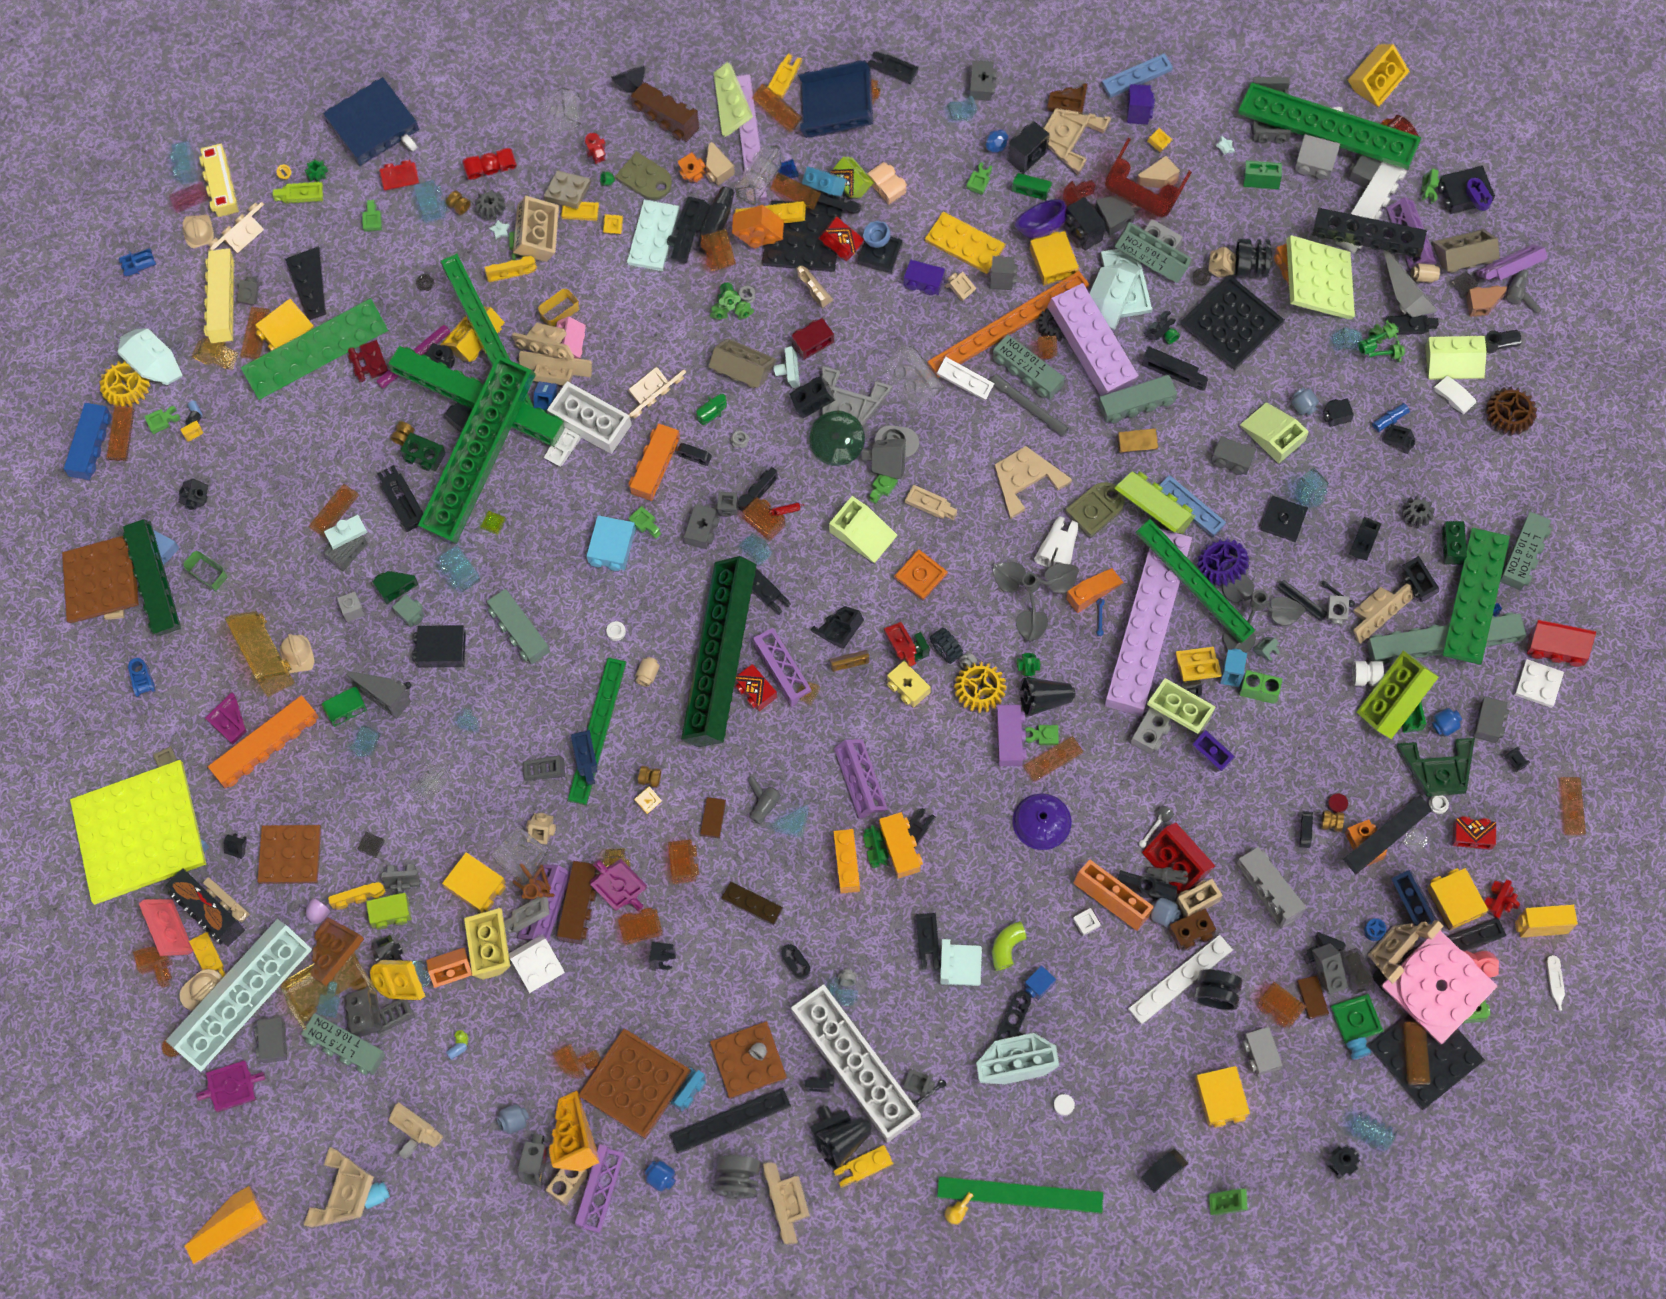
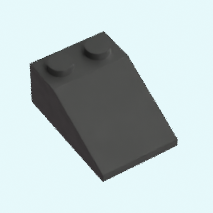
M351 671L346 673L353 687H357L359 692L396 719L411 703L410 694L405 690L407 687L400 681L395 682L391 678Z

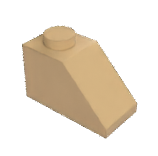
M713 142L709 143L706 176L711 183L715 182L719 186L735 175L734 165Z
M1165 156L1138 174L1137 184L1139 186L1165 189L1178 182L1180 170Z

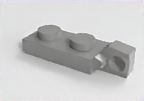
M537 897L512 911V917L504 921L505 931L509 932V934L518 932L549 915L548 897Z

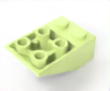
M1267 402L1240 424V427L1277 463L1282 462L1306 441L1309 432L1295 418Z
M853 496L829 523L831 534L874 564L897 537V534L868 506Z

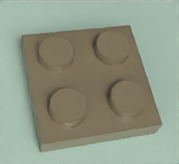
M557 170L544 194V200L578 209L591 185V179Z

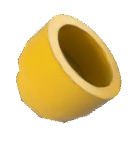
M280 165L277 168V176L282 180L289 179L291 176L290 167ZM283 169L287 176L284 177L280 170Z

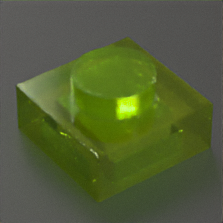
M488 510L480 527L485 531L499 535L506 517Z

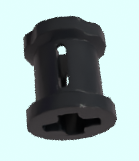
M1520 747L1514 748L1504 756L1515 767L1514 771L1516 773L1531 763L1522 755Z

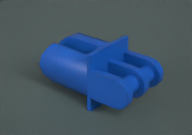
M151 248L131 254L129 251L130 254L119 258V262L122 263L121 268L124 270V276L140 274L139 271L156 265Z

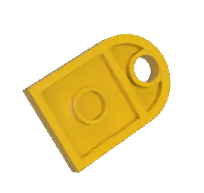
M380 960L371 967V981L383 996L389 999L421 1000L425 997L412 961Z

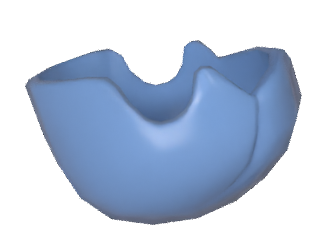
M874 221L865 227L863 237L869 246L879 248L888 243L891 232L885 222Z

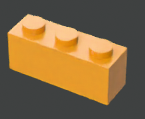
M902 812L879 819V826L897 878L920 872V865H923L920 853L916 854L914 847L917 845L914 836L909 835L908 829L910 824L908 818H904Z
M853 829L834 831L840 894L860 892Z

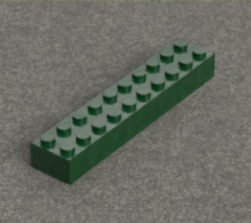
M742 556L717 561L714 564L681 736L682 741L696 747L724 743L726 736V727L757 565Z

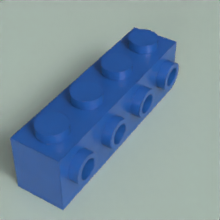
M84 403L64 466V470L69 477L90 480L92 474L95 473V463L97 457L99 458L101 455V444L106 439L107 425L111 423L112 415L106 406Z

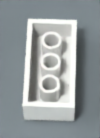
M566 382L547 409L549 415H556L564 421L565 428L610 454L613 453L631 427V420L628 414L569 382Z

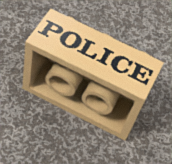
M525 196L517 204L513 253L533 256L534 259L545 262L555 254L559 205Z

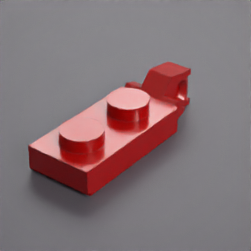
M902 622L884 628V633L900 660L905 658L909 667L915 665L914 654H916V648Z

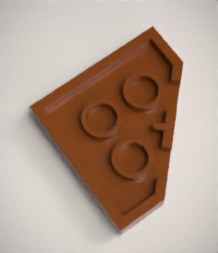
M327 917L315 932L314 939L317 940L316 947L313 948L312 960L315 963L314 969H311V977L327 986L341 967L346 964L354 951L359 948L364 938L357 932Z

